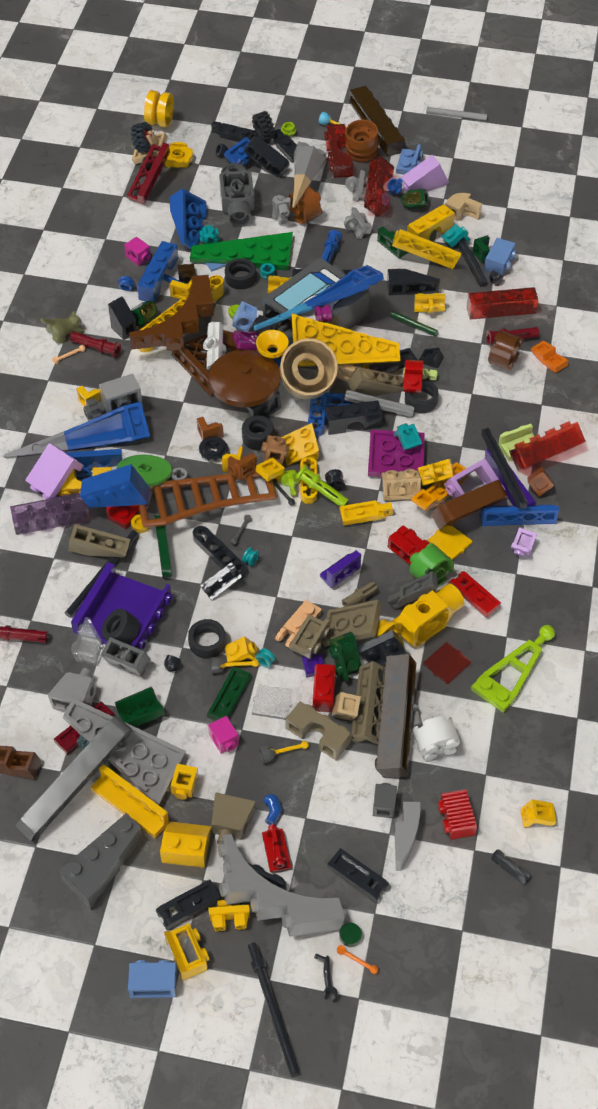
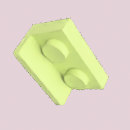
M532 424L520 426L517 429L506 431L500 435L498 444L508 461L540 450L541 444L532 433Z

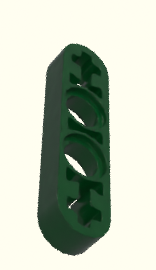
M154 515V518L158 519L160 515ZM165 525L156 526L162 578L172 577Z

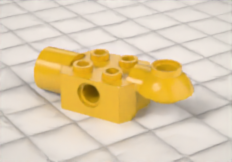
M452 584L445 585L437 592L432 590L428 594H423L415 603L407 605L400 616H397L392 621H387L386 619L379 621L375 638L393 630L398 636L401 635L409 644L417 648L446 627L453 613L464 606V598L460 591Z

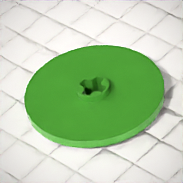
M133 455L121 460L116 467L117 469L132 464L149 487L166 482L172 474L170 463L154 455Z

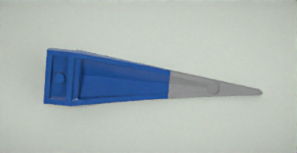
M138 402L122 406L76 427L4 454L3 457L42 454L49 443L62 451L126 444L150 438V433L142 404Z

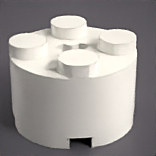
M445 716L430 718L423 721V726L419 729L418 726L413 728V734L420 755L426 761L435 759L437 754L451 755L457 751L456 747L460 744V739L452 717H449V720H446Z

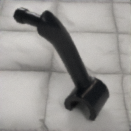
M315 954V959L324 961V999L328 993H333V1002H336L338 992L332 986L330 957L328 955L324 957Z

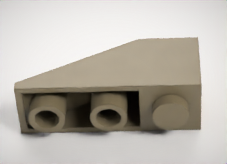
M360 367L356 369L348 380L351 391L370 396L402 392L404 388L402 376Z

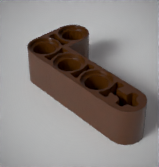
M498 479L439 505L431 515L440 531L447 525H453L459 519L504 500L508 495Z

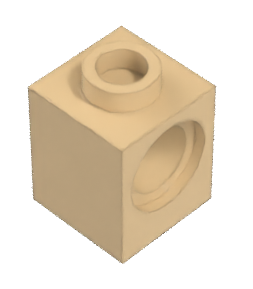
M340 692L335 696L332 717L350 721L358 716L361 697Z

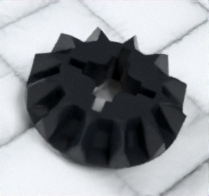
M219 437L205 438L199 444V453L202 458H207L208 461L211 459L215 461L218 458L222 459V456L228 450L225 440Z

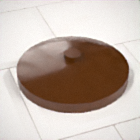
M247 349L235 350L222 355L213 363L209 371V385L213 394L226 404L236 407L257 406L271 399L278 391L280 386V370L272 358L264 357L258 351Z

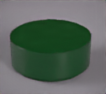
M346 923L340 928L339 939L343 945L354 947L360 943L362 931L357 924Z

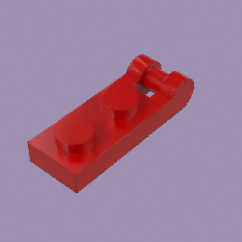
M465 571L460 572L456 579L453 578L448 582V584L454 585L460 591L463 598L486 618L501 605L498 599Z

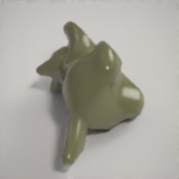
M75 311L67 318L40 319L42 323L47 324L46 331L52 333V340L57 343H64L66 335L71 334L72 331L81 334L85 331L84 328L80 327L82 320L76 315Z

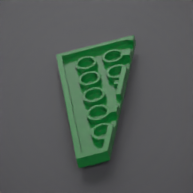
M293 232L193 245L190 253V262L227 264L233 259L244 258L253 262L256 268H260L265 263H270L274 265L276 270H288Z

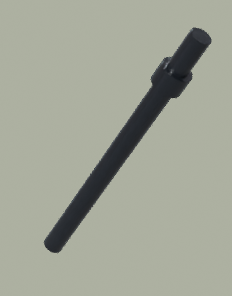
M132 530L127 536L130 539L128 550L131 548V543L139 535L135 530ZM110 557L107 562L115 564L120 557ZM107 562L65 611L66 616L71 617L80 607Z
M250 943L248 949L252 958L251 966L253 972L257 973L290 1076H298L300 1072L265 971L267 968L265 961L261 958L256 943Z

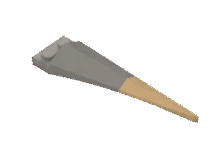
M298 141L294 151L293 208L297 205L306 188L323 166L327 155L323 150L316 149L315 146H309V144Z

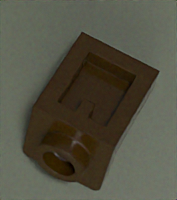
M194 264L178 265L179 281L183 283L191 281V276H195Z

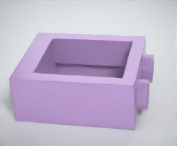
M485 458L451 477L444 484L447 493L453 499L465 494L457 481L474 471L484 485L498 480V477Z

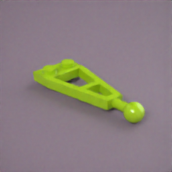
M550 625L542 626L539 630V636L534 642L529 639L485 671L471 686V691L504 713L516 700L542 652L540 646L555 636L554 628ZM530 650L533 652V655L528 664L525 665L517 658ZM507 665H511L522 673L512 692L491 678Z

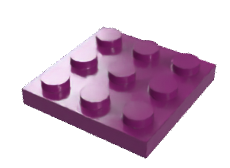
M370 430L368 476L381 477V473H386L389 470L401 472L413 469L418 471L419 467L424 466L425 433L418 432L422 441L420 446L404 451L399 437L394 436L395 431Z

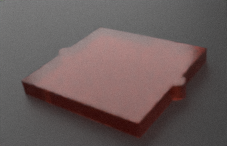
M448 642L444 643L423 662V665L433 673V676H437L447 685L471 664V661L462 655L460 650H456Z

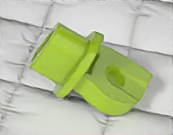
M296 470L284 471V474L281 476V483L290 488L291 496L296 495L295 486L300 482V479L296 478L298 474Z

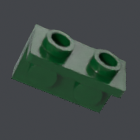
M351 631L329 640L331 646L329 653L335 662V674L345 682L349 680L348 675L359 671L360 666H362L355 637Z

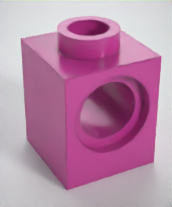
M137 236L124 244L126 257L136 265L140 266L151 259L150 246Z
M227 716L208 725L209 736L220 754L226 751L230 752L239 745L238 733Z

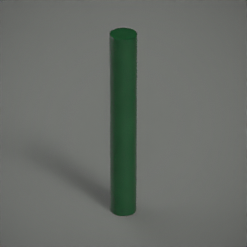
M395 311L391 313V318L435 337L438 334V330Z

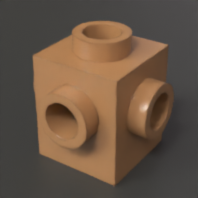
M268 435L266 442H263L261 447V453H264V461L273 457L282 465L284 457H287L288 454L285 438Z

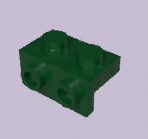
M152 687L115 702L119 718L136 728L165 714L164 708L157 700Z

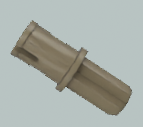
M370 582L361 589H355L354 593L341 600L342 605L346 607L359 604L360 602L364 603L367 597L378 591L376 583Z

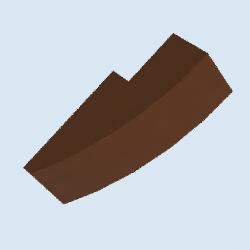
M0 746V773L35 779L42 762L35 752L16 751L13 746Z

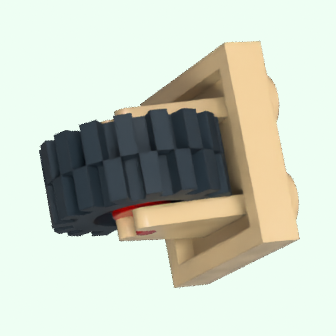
M147 122L133 125L131 128V140H133V146H135L132 157L133 163H142L143 157L147 156L152 144L161 147L163 142L166 143L168 138L166 133L154 135L152 127ZM154 150L153 157L156 158L159 151Z

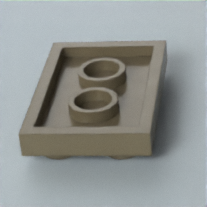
M373 600L328 610L326 618L330 619L329 627H331V631L327 638L322 639L321 643L325 647L330 646V639L350 631L354 634L355 641L375 637L382 603L379 600Z

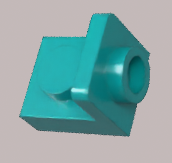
M402 424L394 432V436L399 437L404 451L422 444L415 424Z

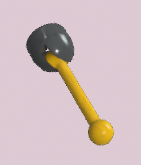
M211 657V673H220L225 667L252 665L257 667L259 661L254 659L249 662L225 663L221 658Z
M303 741L301 744L277 750L270 746L259 747V756L263 764L268 763L275 758L276 754L299 748L307 749L309 743Z

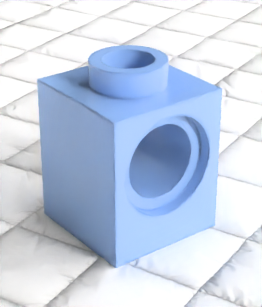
M242 301L233 316L232 326L238 330L248 332L257 317V308Z

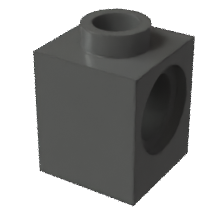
M389 783L375 785L372 816L394 819L397 786Z

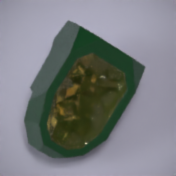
M425 189L411 190L401 197V202L410 209L429 207V194Z
M145 301L131 309L136 319V325H143L156 315L157 306L155 302Z

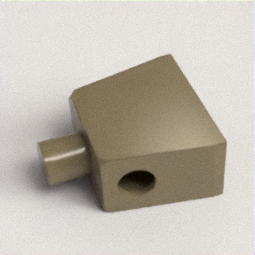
M215 793L212 833L219 835L218 844H221L223 835L232 834L235 839L240 840L243 838L256 811L255 801Z

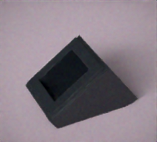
M440 348L424 349L419 360L423 361L425 365L439 368L444 356Z

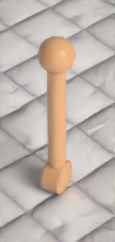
M80 345L78 349H75L60 357H53L52 361L54 364H57L60 362L61 359H64L80 351L84 352L86 350V347L84 345Z

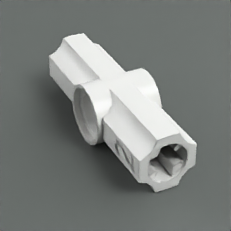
M213 321L208 323V338L203 344V348L207 351L206 369L210 371L213 363L226 352V346L223 344V324Z

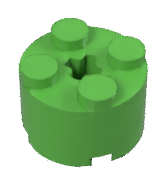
M433 543L428 544L419 553H414L410 558L412 562L409 570L410 574L415 579H418L430 572H434L437 575V588L446 582V575L448 572L452 573L454 569V561Z

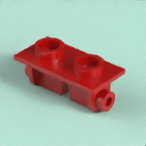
M275 824L269 825L268 830L262 832L269 871L276 872L291 869L283 828L279 829Z

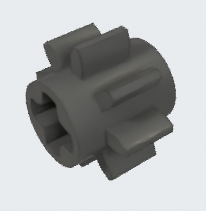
M94 398L86 401L87 404L83 407L87 419L92 420L105 414L101 401L97 402Z

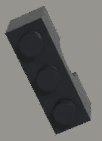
M379 401L325 407V423L328 435L346 433L347 426L353 422H361L363 430L381 428L382 411Z

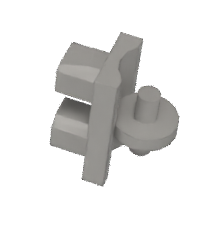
M360 170L359 178L352 176L347 178L345 182L348 189L354 190L352 200L356 202L359 197L367 200L370 194L369 187L372 179L365 177V171Z
M277 195L272 200V218L277 219L279 225L288 223L290 197L285 198L284 196Z
M352 207L351 215L345 218L344 227L348 230L352 229L357 239H362L364 234H370L372 225L371 223H365V213H359L357 208Z

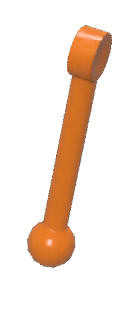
M343 945L337 947L339 955H346L368 968L372 974L378 973L379 969L376 965H370L346 951Z

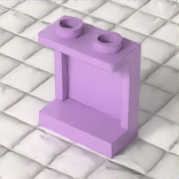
M49 443L25 481L31 484L30 488L35 492L40 493L41 491L43 493L42 497L46 500L60 502L61 499L56 495L73 469L81 471L84 465Z

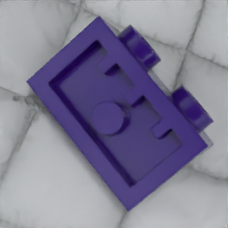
M355 550L351 554L345 555L321 572L320 578L331 588L335 587L361 568L362 554Z

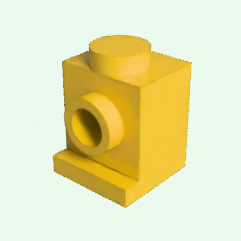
M182 764L176 765L171 782V793L177 799L185 800L187 797H193L196 782L199 778L198 768Z

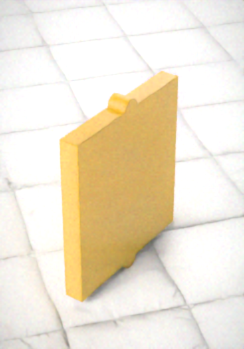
M447 525L440 531L436 530V533L427 540L429 543H433L452 560L461 553L463 554L465 549L473 543L471 539L452 525Z

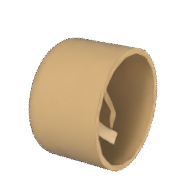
M312 338L301 339L291 344L284 352L279 368L280 379L285 389L293 396L300 399H315L330 389L336 378L338 365L334 352L327 344ZM310 360L317 365L318 376L315 379L306 380L299 374L298 365L302 361Z

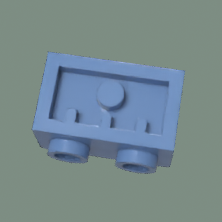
M418 144L416 151L402 149L396 174L404 175L420 164L419 160H422L423 157L420 144Z

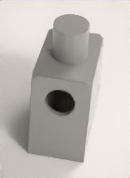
M83 668L79 674L66 673L48 694L52 708L66 711L73 698L91 706L96 694V687L91 678L93 675L92 671Z

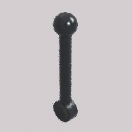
M272 479L274 486L288 500V504L294 505L295 500L290 498L280 487L277 479Z

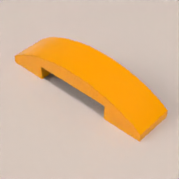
M458 462L452 465L454 476L467 469ZM469 475L458 480V484L461 486ZM449 479L436 482L426 491L422 489L411 498V501L425 511L437 507L450 497L444 485Z

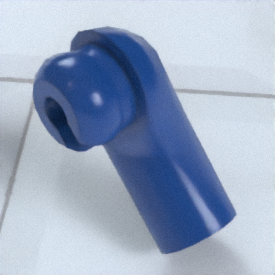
M274 794L266 795L264 797V804L269 807L270 812L265 822L268 825L276 824L282 812L279 798Z

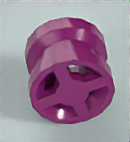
M329 304L324 307L316 306L314 308L316 321L332 322V312Z

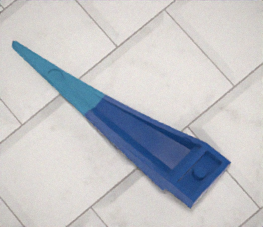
M369 265L354 269L304 303L254 325V331L292 318V313L300 315L314 310L316 306L323 307L362 293L369 289V285H376L378 281L384 280L383 273Z

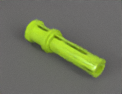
M306 464L302 467L296 476L297 479H301L308 484L310 489L315 488L339 507L346 505L349 500L321 480L320 475H316L309 470Z

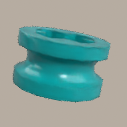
M270 263L261 265L260 276L263 279L268 280L269 276H275L274 265Z
M249 547L242 557V562H248L249 566H253L258 560L259 551H253V548Z
M262 648L255 656L259 664L266 668H269L271 662L273 663L276 659L274 654L265 648Z

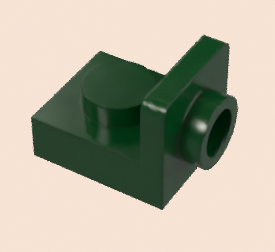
M488 235L474 239L472 252L482 264L485 263L490 251L488 247L490 237Z

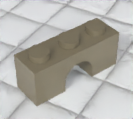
M300 701L286 717V729L301 739L309 732H320L323 736L319 740V750L335 761L350 744L351 733L345 726H339L334 723L330 717L318 713L309 704H304Z

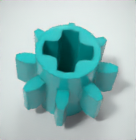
M213 225L204 226L202 231H199L201 243H215L219 240L218 228L214 229Z

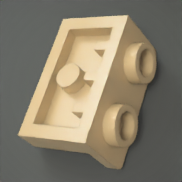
M407 469L401 472L389 470L386 473H381L384 501L411 499L421 491V478L417 470Z

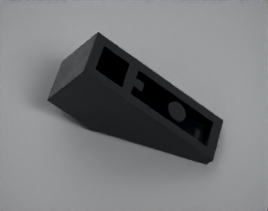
M404 268L387 270L389 295L439 293V278Z

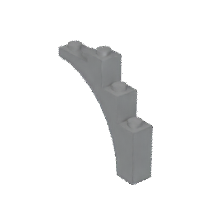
M232 834L223 835L221 844L218 845L219 857H223L224 877L222 883L219 884L220 895L225 898L226 905L250 902L251 910L256 913L258 921L282 917L283 927L287 928L289 937L338 930L342 927L345 916L339 898L306 897L288 892L270 883L245 861L237 849Z

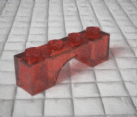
M345 124L327 125V131L324 132V141H327L326 151H329L328 162L331 161L329 163L330 172H333L334 178L353 176L351 154L340 150L346 147Z
M382 156L372 160L369 164L368 181L364 197V207L377 217L389 209L390 197L385 192L383 184L390 180L394 173V166Z

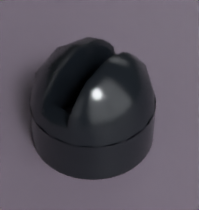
M218 143L215 153L217 156L224 157V153L228 148L225 144Z
M492 270L489 276V280L493 284L500 283L504 276Z
M166 655L164 660L165 669L169 672L176 671L181 664V660L175 656Z

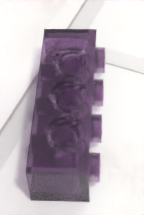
M80 493L10 506L16 535L91 521L89 508L80 497Z

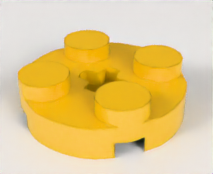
M183 142L170 143V154L165 162V166L189 167V163L193 160L192 148H189Z

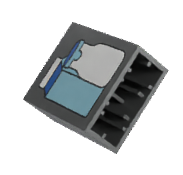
M322 258L317 259L262 298L263 316L271 319L304 303L345 276L344 271L338 265H331ZM369 289L329 304L332 312V322L323 321V323L347 329L354 327L368 316ZM314 310L298 315L316 321ZM292 318L279 322L277 330L283 332L286 336H290L293 343Z

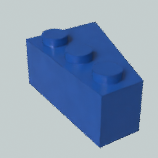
M130 464L82 479L80 497L89 508L146 505L149 503L150 487L134 466Z

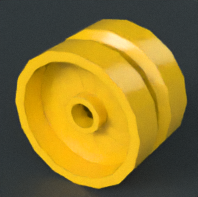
M150 90L145 100L144 121L153 126L158 122L160 127L168 128L174 111L173 94L163 92L160 95V92Z

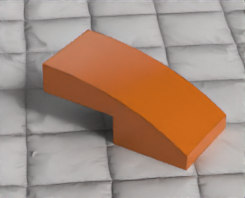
M545 341L531 348V352L554 373L568 366V359L557 354L556 347Z

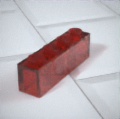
M535 287L468 293L466 308L470 320L536 314L538 296Z
M568 421L561 424V429L555 430L554 427L545 431V436L540 437L538 434L529 438V443L525 444L522 441L515 444V449L509 452L517 471L586 442L578 422L571 424Z

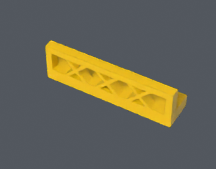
M401 229L397 230L394 235L392 246L450 269L455 267L461 257V253Z
M103 764L99 768L101 776L91 786V790L123 815L127 813L141 829L155 839L169 823L168 812Z

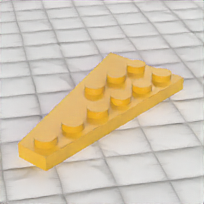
M291 314L293 343L307 338L320 340L332 349L337 359V365L400 362V347L397 342ZM305 360L298 367L317 365L313 361Z

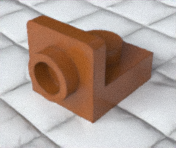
M253 453L240 460L232 456L228 458V472L240 480L256 470L257 456Z

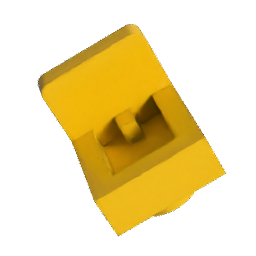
M244 636L225 645L227 663L240 662L247 658L254 660L258 652L255 642L250 641Z

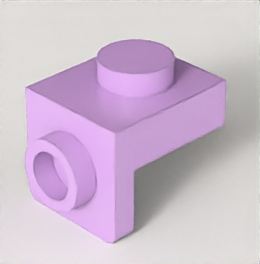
M519 528L511 545V550L514 551V554L521 557L525 555L530 556L537 533Z

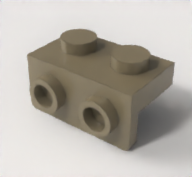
M308 614L289 645V649L311 659L314 653L317 654L322 646V639L327 638L331 631V627H329L330 619L326 618L322 621Z

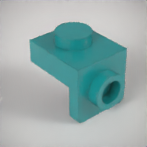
M457 224L453 225L442 236V239L451 248L463 237L467 242L470 241V238L467 236L469 232L463 226L460 228Z

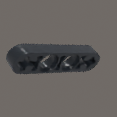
M197 526L193 529L194 542L221 569L232 562L237 570L241 569L240 575L243 578L245 577V564L205 526ZM211 544L218 545V548L215 550H211L208 548V546ZM222 556H229L230 560L224 562L220 558Z

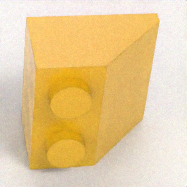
M169 821L163 833L160 849L162 863L205 868L212 826Z

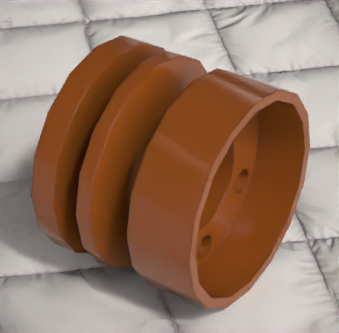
M356 120L348 124L345 129L346 154L348 158L356 162H367L374 159L378 154V128L376 124L369 120Z

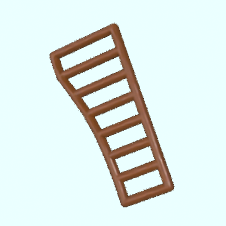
M255 471L242 479H246L250 492L249 496H239L235 480L240 479L231 474L171 480L150 487V490L155 492L160 514L158 519L149 520L146 505L138 506L142 525L147 528L168 525L218 508L275 500L277 493L273 481L267 482L265 480L268 493L258 494L253 478H261L262 476ZM227 481L232 498L221 500L217 483ZM199 485H210L214 502L203 505ZM191 486L196 507L188 510L185 509L180 487ZM173 488L178 513L171 516L167 515L162 489Z

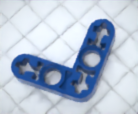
M326 392L318 398L311 399L308 425L312 423L314 427V423H318L317 429H314L316 437L321 436L324 432L325 407L353 404V402L345 400V394ZM339 400L341 403L333 404L332 401ZM320 412L322 415L314 416L313 413Z

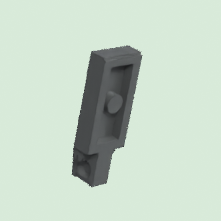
M430 572L401 586L399 592L387 597V602L393 609H397L417 600L423 594L436 590L437 575L434 572Z

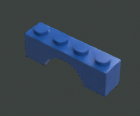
M161 241L137 284L139 300L156 302L161 292V284L166 270H173L178 261L177 244Z

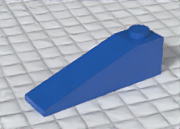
M182 188L170 196V212L181 244L191 249L193 245H198L199 231L203 228L202 223L207 216V204L205 200Z

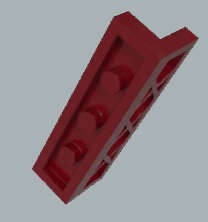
M163 142L161 147L152 144L127 194L128 199L145 205L170 154L169 144ZM154 150L159 151L156 158H153L152 155ZM153 163L150 170L147 171L146 166ZM146 176L143 184H140V178ZM140 189L137 196L132 195L135 190Z

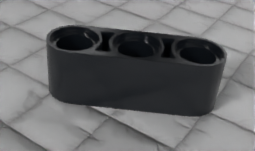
M254 136L244 149L249 157L276 177H281L290 165L286 157L260 137Z

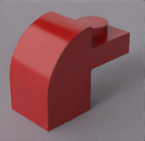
M405 360L403 392L421 393L423 361Z

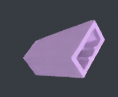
M433 155L401 177L404 182L402 186L406 192L416 189L429 191L449 183L440 163Z

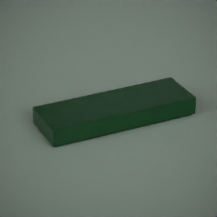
M233 666L209 709L207 718L217 721L227 716L229 719L247 687L252 673Z

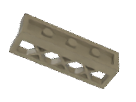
M374 661L359 668L356 696L361 698L358 716L353 719L351 740L356 743L368 740L376 744L377 739H379L378 722L381 720L380 702L383 701V682L380 681L378 672L383 674V682L385 674L383 666ZM377 688H378V690H379V692H380V694H381V700H380V701H379V699H378V697H377V695H376V689H377ZM374 707H376L379 713L378 719L374 714ZM372 726H374L377 732L376 736L371 734Z

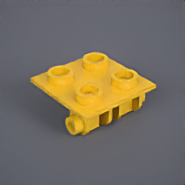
M312 423L281 437L286 439V446H288V454L285 457L287 466L308 456L318 460L319 447Z

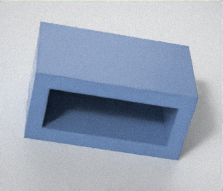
M496 238L486 257L484 271L491 273L494 270L503 276L505 271L509 270L511 260L515 259L517 252L514 250L515 243Z
M138 960L135 963H129L128 992L130 998H176L177 969L175 962L160 960L158 963H149L146 960Z

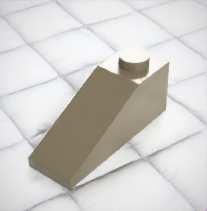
M74 524L68 551L86 556L126 557L130 539Z

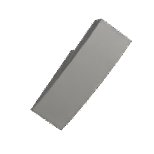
M403 802L402 821H395L396 871H401L413 849L420 819V802Z

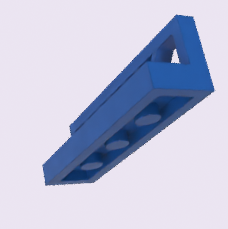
M122 449L65 452L84 465L81 469L82 472L76 474L77 480L92 477L93 473L90 470L95 467H114L123 460Z
M535 505V507L522 509L514 506H489L480 510L481 526L556 524L559 506Z

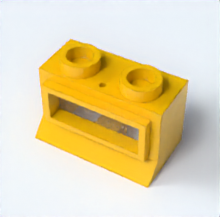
M188 923L172 931H164L165 942L171 949L173 960L177 963L182 981L208 970L207 961H209V956L205 948L200 949L198 942L201 939L196 928L192 929Z

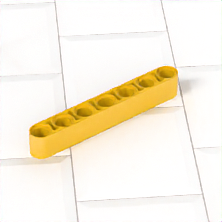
M213 275L209 278L213 303L224 295V279L219 275ZM190 293L141 330L156 326L177 313L186 302ZM155 347L142 348L138 350L141 352H149Z

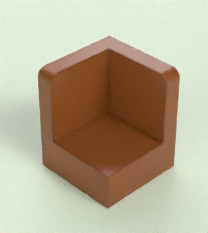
M204 417L196 418L197 430L202 440L208 437H224L222 423L218 424L215 422L207 425Z
M540 467L527 477L528 484L538 496H541L554 486L552 478L543 467Z

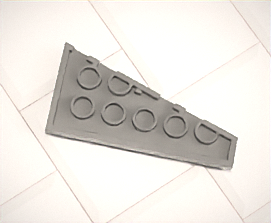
M74 698L63 715V719L89 743L113 718ZM127 724L133 729L132 733L108 761L148 798L160 805L173 779L176 765L182 762L186 751Z

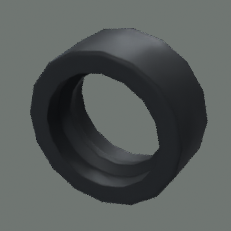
M237 258L226 264L224 270L225 281L230 287L246 289L256 282V267L250 260ZM240 270L250 273L244 277L232 275L233 272Z
M422 380L421 392L428 393L432 397L429 400L419 401L411 396L415 392H405V404L413 406L416 413L430 412L438 403V388L428 380Z
M212 619L197 621L188 631L189 647L196 656L201 658L218 656L223 652L226 645L224 627ZM205 631L216 633L219 636L218 642L210 646L199 645L195 638Z

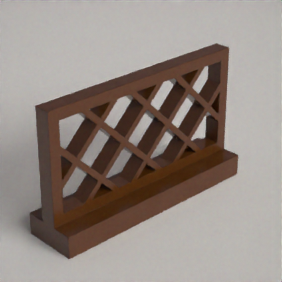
M206 334L184 342V349L172 350V356L208 395L213 397L215 395L210 389L209 371L205 368L207 367V354L197 352L198 349L205 350L200 343L205 342L208 338ZM187 348H195V351H190ZM196 357L205 359V362L198 361Z

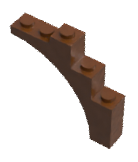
M209 275L191 276L192 286L186 302L169 319L144 330L129 332L131 350L166 346L167 351L184 349L183 334L199 332L198 317L214 316Z

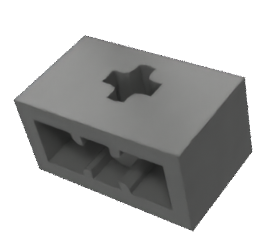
M111 637L101 653V656L107 663L141 677L151 660L145 651Z

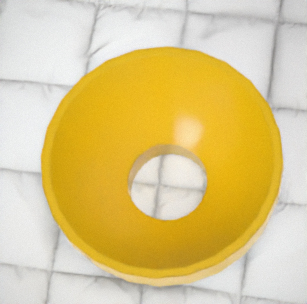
M278 330L264 331L256 340L258 352L267 358L282 356L289 345L288 337ZM274 347L277 351L271 353L268 349Z

